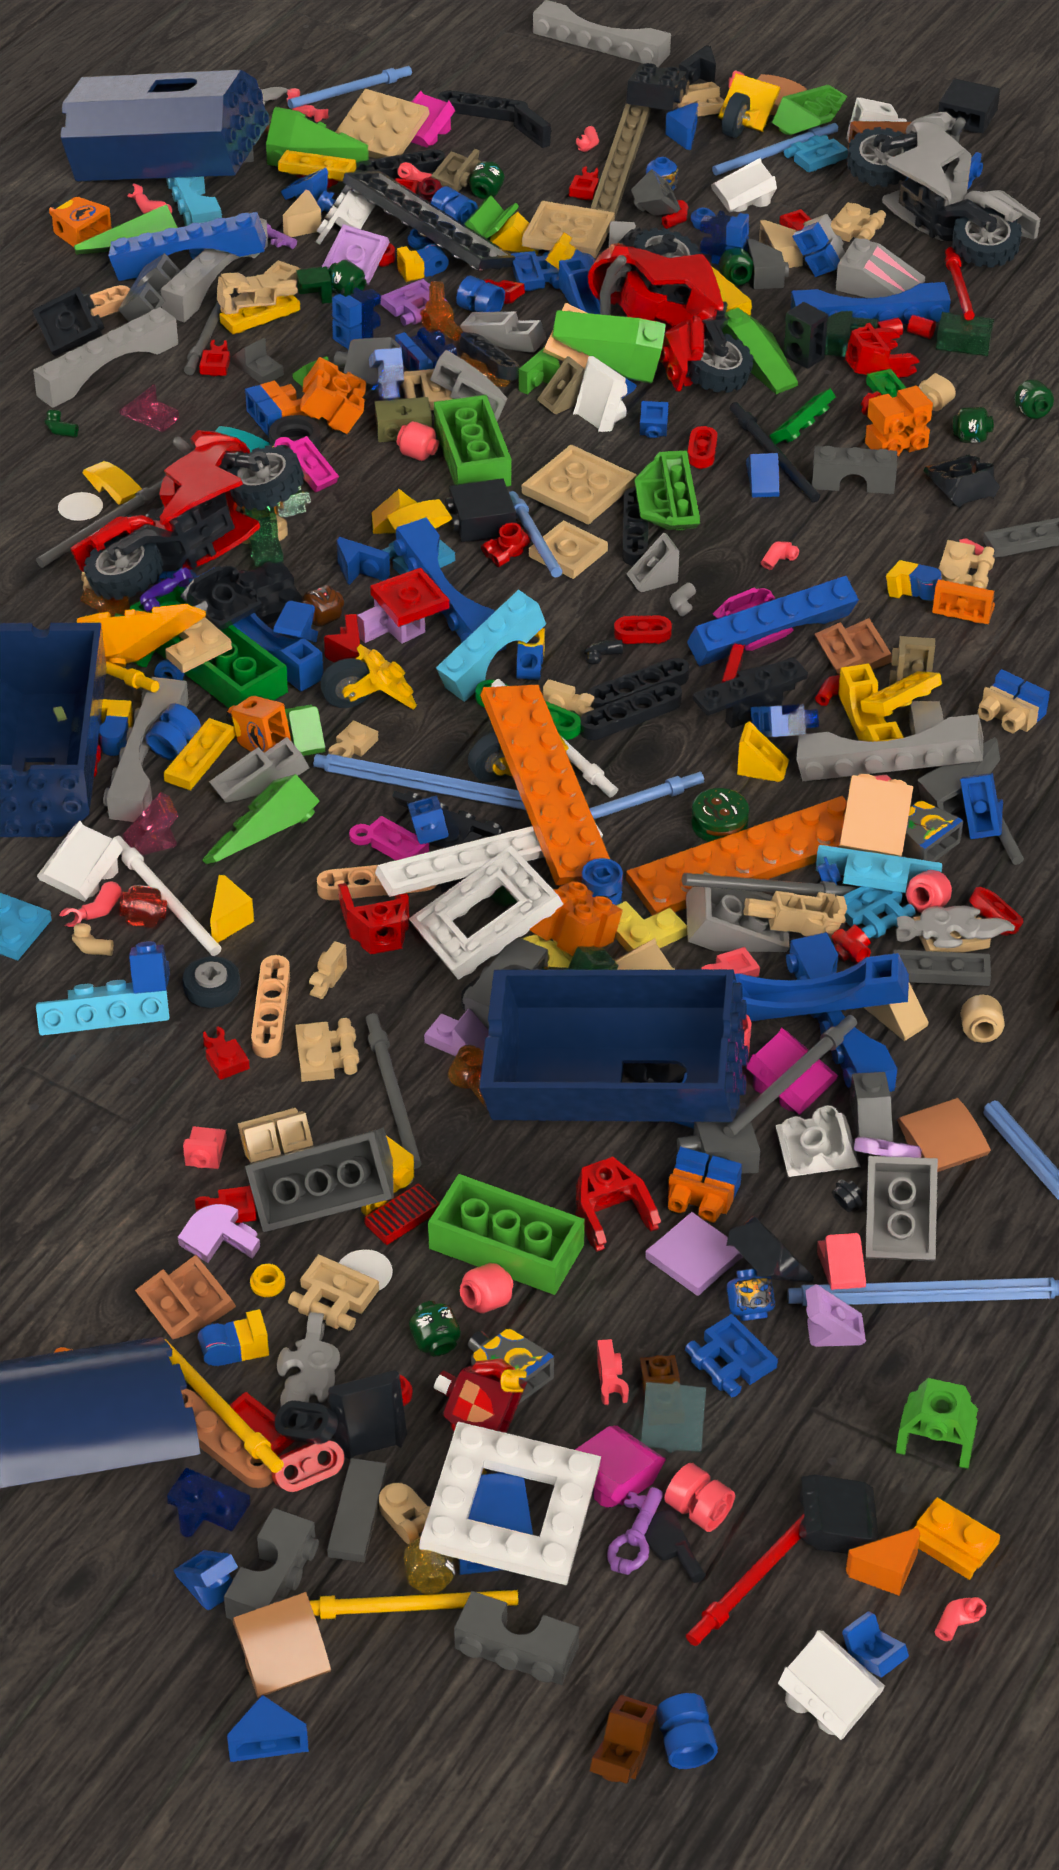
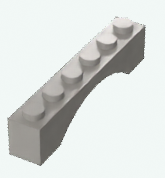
M545 0L533 12V33L643 64L652 63L656 67H659L670 55L671 33L652 28L620 29L598 25L577 16L567 5Z
M260 218L267 237L266 248L268 247L267 220ZM205 249L161 288V297L165 300L162 309L174 316L176 320L186 322L199 310L204 296L217 275L228 264L241 257L221 250ZM260 253L251 254V255H246V256H241V257H252V258H256Z
M161 307L153 309L149 313L131 320L129 323L111 330L107 334L34 369L37 397L54 408L74 398L88 378L114 358L138 351L151 352L158 355L178 345L176 318Z
M152 677L151 679L159 682L158 691L151 692L143 689L142 705L135 710L133 728L129 727L127 731L126 747L120 749L118 768H113L111 786L106 788L104 792L103 803L104 806H108L109 819L145 823L152 805L150 780L142 768L144 758L150 748L145 737L170 704L176 703L187 708L189 704L187 681Z
M979 714L949 717L921 733L889 741H857L839 737L830 732L804 734L798 737L797 763L802 781L856 776L859 774L983 761L984 736Z

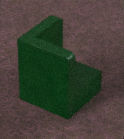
M327 266L296 270L299 294L319 292L322 304L332 303L331 279Z

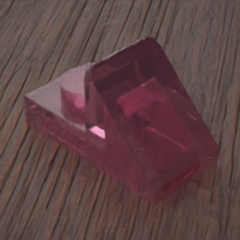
M155 384L120 409L121 415L161 432H164L179 419L177 409L157 401Z
M160 792L123 834L126 843L131 848H136L141 855L172 848L177 845L170 826L178 818V813L170 796Z

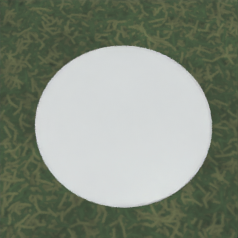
M86 492L70 494L64 497L58 505V511L63 517L77 521L93 518L103 508V502L98 496Z
M357 1250L347 1254L339 1262L346 1267L378 1280L379 1290L383 1289L392 1277L390 1261L377 1251Z

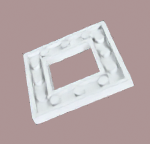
M509 846L414 914L409 920L459 980L463 976L474 972L477 966L491 956L499 954L513 940L524 936L538 922L552 916L564 903L512 846ZM503 885L518 903L467 939L454 924L453 920L465 915L471 907L482 899L493 895L495 890Z
M457 1422L420 1538L419 1549L567 1585L600 1467L601 1456ZM483 1468L554 1485L540 1537L468 1519Z

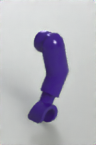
M183 568L173 574L174 578H167L144 592L140 597V603L144 606L145 611L152 612L153 607H160L157 599L173 592L177 586H188L190 584L188 579H194L190 570Z

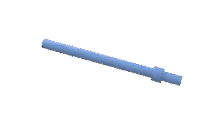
M410 66L399 69H386L381 74L288 99L287 103L289 108L292 109L382 83L391 84L397 82L399 78L410 76L412 70Z
M832 123L824 127H813L807 133L712 167L713 174L717 176L750 164L759 158L764 159L781 153L791 147L793 143L808 141L809 137L815 135L828 136L838 132V125Z
M509 492L516 510V518H519L553 577L561 576L562 569L529 515L527 504L523 499L519 498L516 492Z
M702 772L682 778L675 776L666 779L664 784L589 809L593 819H597L666 795L673 797L682 794L684 789L704 783V776Z

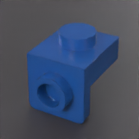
M642 401L640 435H645L649 438L667 436L669 402Z
M869 1611L847 1626L842 1632L848 1653L868 1671L880 1678L909 1657L906 1644L880 1631L876 1615Z

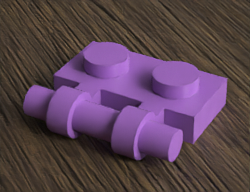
M424 279L381 296V305L395 317L402 315L400 321L404 326L410 323L413 325L422 321V318L429 315L432 317L441 313V310L448 308L447 300L442 298L437 301L438 290Z

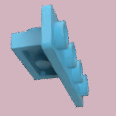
M819 845L817 851L816 866L824 864L823 857L826 856L829 865L836 863L840 875H844L843 884L906 893L909 881L921 872L936 870L942 873V863L825 845Z
M125 980L109 981L106 983V986L93 987V984L76 985L74 990H68V999L38 1002L36 1004L40 1035L166 1021L170 1018L167 991L134 994L133 984L126 983Z

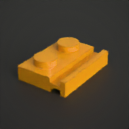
M938 1497L919 1518L914 1527L918 1528L920 1532L918 1549L969 1580L973 1577L976 1569L981 1567L997 1547L1000 1540L998 1533Z

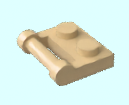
M434 369L406 371L399 376L400 386L404 389L405 399L416 398L414 385L421 384L423 397H428L430 410H434V402L452 400L453 398L450 397V390L430 380Z

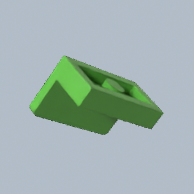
M491 195L482 202L464 225L487 239L499 231L519 206L517 203H514L506 210H503Z

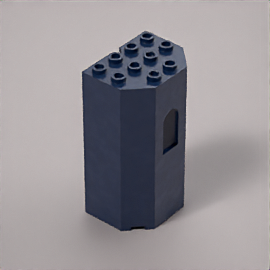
M243 70L81 77L62 105V114L66 115V127H61V140L75 181L236 175L252 151V146L257 143L268 126L269 114L265 110L263 93L258 87L257 80Z
M0 623V837H62L90 813L107 669L101 623H50V627L45 630L35 628L33 623ZM62 706L67 719L58 722L53 708ZM26 762H55L54 765H31L30 769L25 771Z
M734 969L494 970L488 1014L489 1034L485 1038L479 1087L491 1119L733 1122L740 1106V1095L746 1094V1076L742 1075V1066L748 1065V1046H744L742 1020H746L747 1004L746 1000H742V983H737ZM624 1063L679 1064L686 1069L687 1078L684 1083H622Z

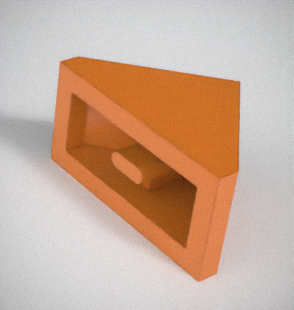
M918 1528L850 1549L846 1567L848 1576L900 1596L918 1553L920 1540Z

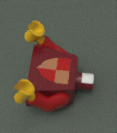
M501 1358L482 1360L462 1369L458 1377L443 1370L436 1379L434 1390L449 1397L443 1415L450 1421L453 1431H455L457 1422H462L507 1433L527 1385L526 1381L519 1378H526L527 1372L525 1370H516ZM483 1468L482 1474L486 1475L487 1471Z

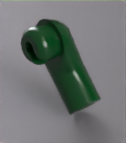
M50 409L47 411L45 424L53 434L75 438L78 436V424L66 423L60 420L61 412L59 410Z

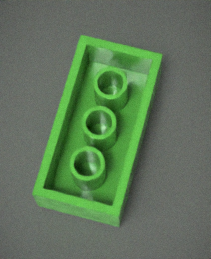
M487 395L434 402V429L454 484L459 485L504 478L506 486H511V457Z
M458 1174L428 1222L429 1249L477 1267L488 1263H496L503 1267L513 1280L555 1295L584 1246L585 1219Z

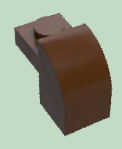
M620 1695L609 1712L604 1740L592 1757L590 1772L599 1774L611 1782L627 1784L630 1778L636 1779L650 1743L658 1707Z

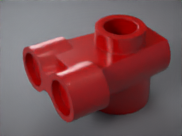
M517 523L503 525L499 530V538L495 540L490 539L481 545L484 555L487 558H491L497 567H501L509 562L510 557L521 555L523 548L530 544L528 534Z
M854 924L847 931L841 928L833 933L831 938L835 944L834 947L838 957L843 962L850 959L856 965L866 957H870L871 951L868 946L871 942L857 925Z

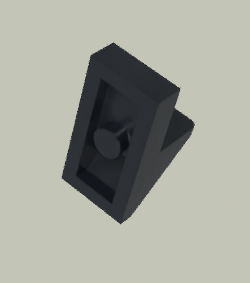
M704 46L679 64L678 68L680 71L687 72L686 80L689 81V85L698 79L715 83L716 62L711 46Z

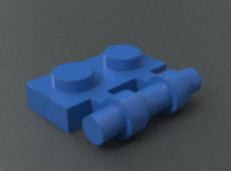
M535 251L511 254L515 257L512 270L516 281L524 283L526 291L545 288V282H549L555 289L559 288V269L546 261L549 252H545L542 256H536Z
M730 1314L704 1331V1340L708 1344L701 1347L696 1341H691L685 1347V1351L692 1357L691 1362L699 1370H705L712 1377V1384L718 1390L725 1391L730 1397L737 1396L742 1389L735 1381L738 1377L741 1376L751 1385L777 1368L778 1359L733 1314ZM721 1356L728 1365L722 1368L714 1359Z

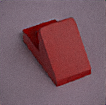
M345 615V627H340V634L324 636L325 657L335 663L348 658L356 659L360 656L357 647L360 645L357 615Z

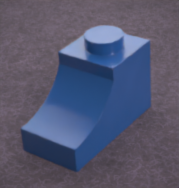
M152 941L136 944V947L131 948L129 955L134 994L166 991L170 968L169 961L166 960L164 945H156Z

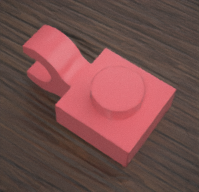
M745 947L717 955L716 964H708L702 967V969H734L735 974L740 973L752 977H759L760 966Z
M612 1339L598 1340L597 1366L601 1384L602 1403L609 1405V1394L612 1392L619 1393L622 1396V1402L627 1403L629 1396L628 1384L617 1377V1375H622L621 1354L614 1353Z

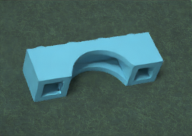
M204 177L166 178L168 188L172 189L174 202L178 204L179 213L183 215L185 226L222 218L221 208L216 198L201 196L205 193Z
M517 590L436 667L445 688L464 702L476 692L477 684L485 680L486 671L492 658L503 646L512 641L527 643L546 625L539 604L520 590Z

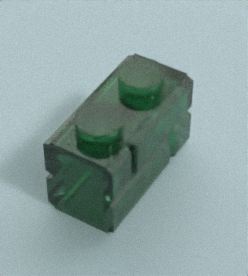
M942 312L938 327L936 349L988 356L994 319L974 316L972 320H966L964 315Z

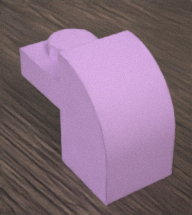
M375 599V607L357 615L359 638L364 643L389 632L403 644L425 633V617L398 627Z
M223 1204L210 1205L197 1211L178 1236V1243L181 1247L197 1255L207 1263H209L223 1241L252 1259L260 1248V1240L256 1238L258 1233L244 1223H240L238 1226L235 1224L239 1218L238 1209Z

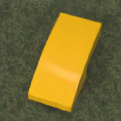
M106 461L88 467L82 472L98 492L106 490L118 505L128 502L135 497L138 491L142 490L128 474Z
M440 499L418 502L386 516L395 532L396 527L425 517L428 518L435 529L452 520L451 515Z

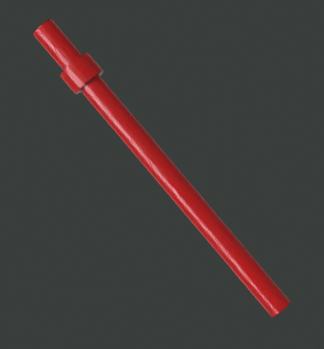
M948 247L945 250V264L947 269L951 271L964 318L972 320L975 314L960 269L961 260L952 247Z
M805 1514L777 1540L718 1602H712L702 1612V1619L686 1634V1639L691 1645L697 1646L713 1629H719L729 1619V1612L801 1539L799 1525Z

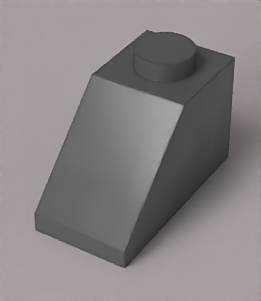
M653 169L631 189L635 198L633 202L642 212L647 210L650 214L656 216L677 213L681 209L669 182Z
M747 239V253L753 261L754 274L751 278L753 289L784 288L785 277H789V264L784 262L782 252L754 239Z
M886 1072L852 1074L849 1101L856 1136L893 1142L891 1096Z

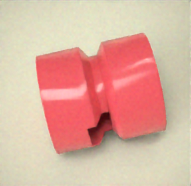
M688 1463L671 1480L666 1490L664 1501L682 1515L689 1513V1519L706 1532H711L728 1515L735 1500V1493L718 1480L710 1482V1475L694 1463Z

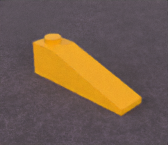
M188 604L153 607L152 613L136 611L135 609L125 610V616L111 617L109 612L97 613L77 618V623H101L106 661L124 668L126 663L140 660L205 618L206 611Z

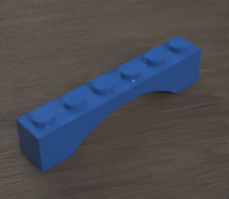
M258 212L241 213L234 217L216 218L213 221L192 223L185 227L167 228L164 231L155 233L147 232L136 237H122L111 241L108 256L118 281L137 278L144 266L164 253L168 256L186 249L206 248L229 252L241 257L264 252L267 237Z
M584 256L559 261V288L569 304L587 313L600 314V300L593 295L588 284V272L591 267Z
M945 282L919 283L902 293L879 298L842 297L818 289L795 290L791 294L790 310L805 302L828 314L827 328L862 327L867 323H871L874 326L876 322L896 317L900 318L902 324H908L912 315L936 322H948L951 299Z
M427 517L396 527V540L393 543L396 554L399 557H403L409 571L421 567L448 597L449 609L441 612L447 619L449 628L452 631H456L462 643L495 610L466 598L445 578L438 562L440 535ZM506 645L503 646L499 651L506 649Z
M255 613L233 624L286 665L287 681L300 692L321 681L323 675L322 652L305 638L292 639L275 633Z
M843 576L695 626L687 643L700 667L729 656L735 643L747 646L763 637L791 627L813 623L826 624L849 616L859 599L847 576Z
M827 932L791 940L790 954L786 955V963L789 972L794 973L797 980L825 977L835 974L837 971L838 953ZM841 1010L811 1014L813 1018H817L820 1024L821 1035L829 1027L837 1026L845 1018ZM854 1027L844 1036V1041L835 1050H831L834 1062L840 1064L843 1070L846 1086L848 1088L851 1087L852 1074L886 1072L889 1091H895L897 1067L886 1046L871 1039Z
M899 953L866 957L858 964L844 971L814 979L771 980L740 973L735 974L737 983H742V1000H746L747 1015L751 1021L908 1002L909 973Z

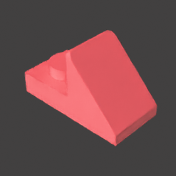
M858 1233L828 1235L825 1240L818 1241L817 1253L831 1290L866 1287L861 1238Z

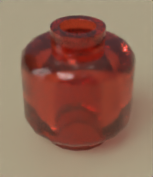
M132 885L127 892H122L119 915L124 917L127 925L153 928L157 925L159 918L165 919L167 900H162V895L158 888Z

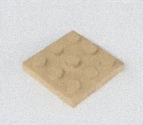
M365 89L335 133L339 134L342 132L367 144L369 157L378 159L401 155L429 116V108Z
M542 201L522 237V246L530 247L534 250H551L565 232L572 237L570 242L572 246L580 252L588 253L596 258L610 231V222L614 221L615 213Z
M570 445L522 484V494L589 525L621 498L627 489L635 486L637 474Z

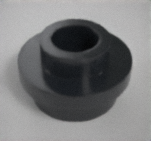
M840 1179L836 1183V1188L832 1191L833 1197L847 1212L852 1211L854 1208L858 1210L863 1206L861 1200L863 1197L862 1191L853 1181L847 1183Z

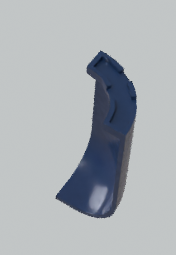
M159 1336L0 1361V1488L201 1454L193 1407L185 1408L181 1390L186 1389L187 1384L180 1364L172 1365L169 1359L172 1356L170 1345Z

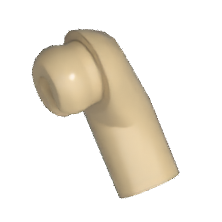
M78 923L74 926L72 940L83 953L112 956L113 940L95 939L90 934L91 927L88 924Z

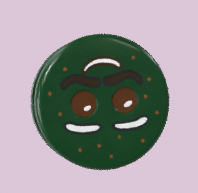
M713 788L700 793L692 804L691 825L693 831L701 839L711 842L747 829L749 816L748 802L738 792L726 788Z

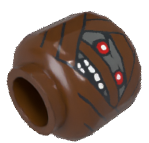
M323 585L306 592L302 597L301 603L315 606L312 624L321 627L341 617L344 599L339 591H335L329 585Z

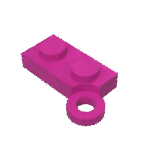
M307 436L295 442L287 437H280L275 441L274 447L286 445L297 454L304 473L303 478L315 493L337 483L338 474Z
M383 816L379 817L370 826L366 824L355 825L349 832L350 840L354 844L367 845L371 843V847L394 860L429 852V843L420 844L417 835ZM358 833H366V834H367L366 836H363V837L357 836Z

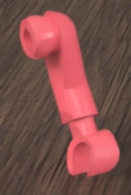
M296 88L289 89L287 91V102L288 99L299 97L300 90ZM312 105L292 108V110L305 114L306 117L311 118L314 116L315 122L321 121L322 118H329L328 109H316Z
M133 183L134 192L133 194L129 193L128 197L135 199L143 214L166 205L164 201L149 200L143 194V187ZM167 204L170 213H172V207Z
M106 882L102 885L101 891L93 903L82 905L80 909L66 908L62 910L59 916L68 915L70 912L75 914V919L64 926L74 927L76 924L81 923L82 919L87 921L109 914L121 896V887L116 882Z

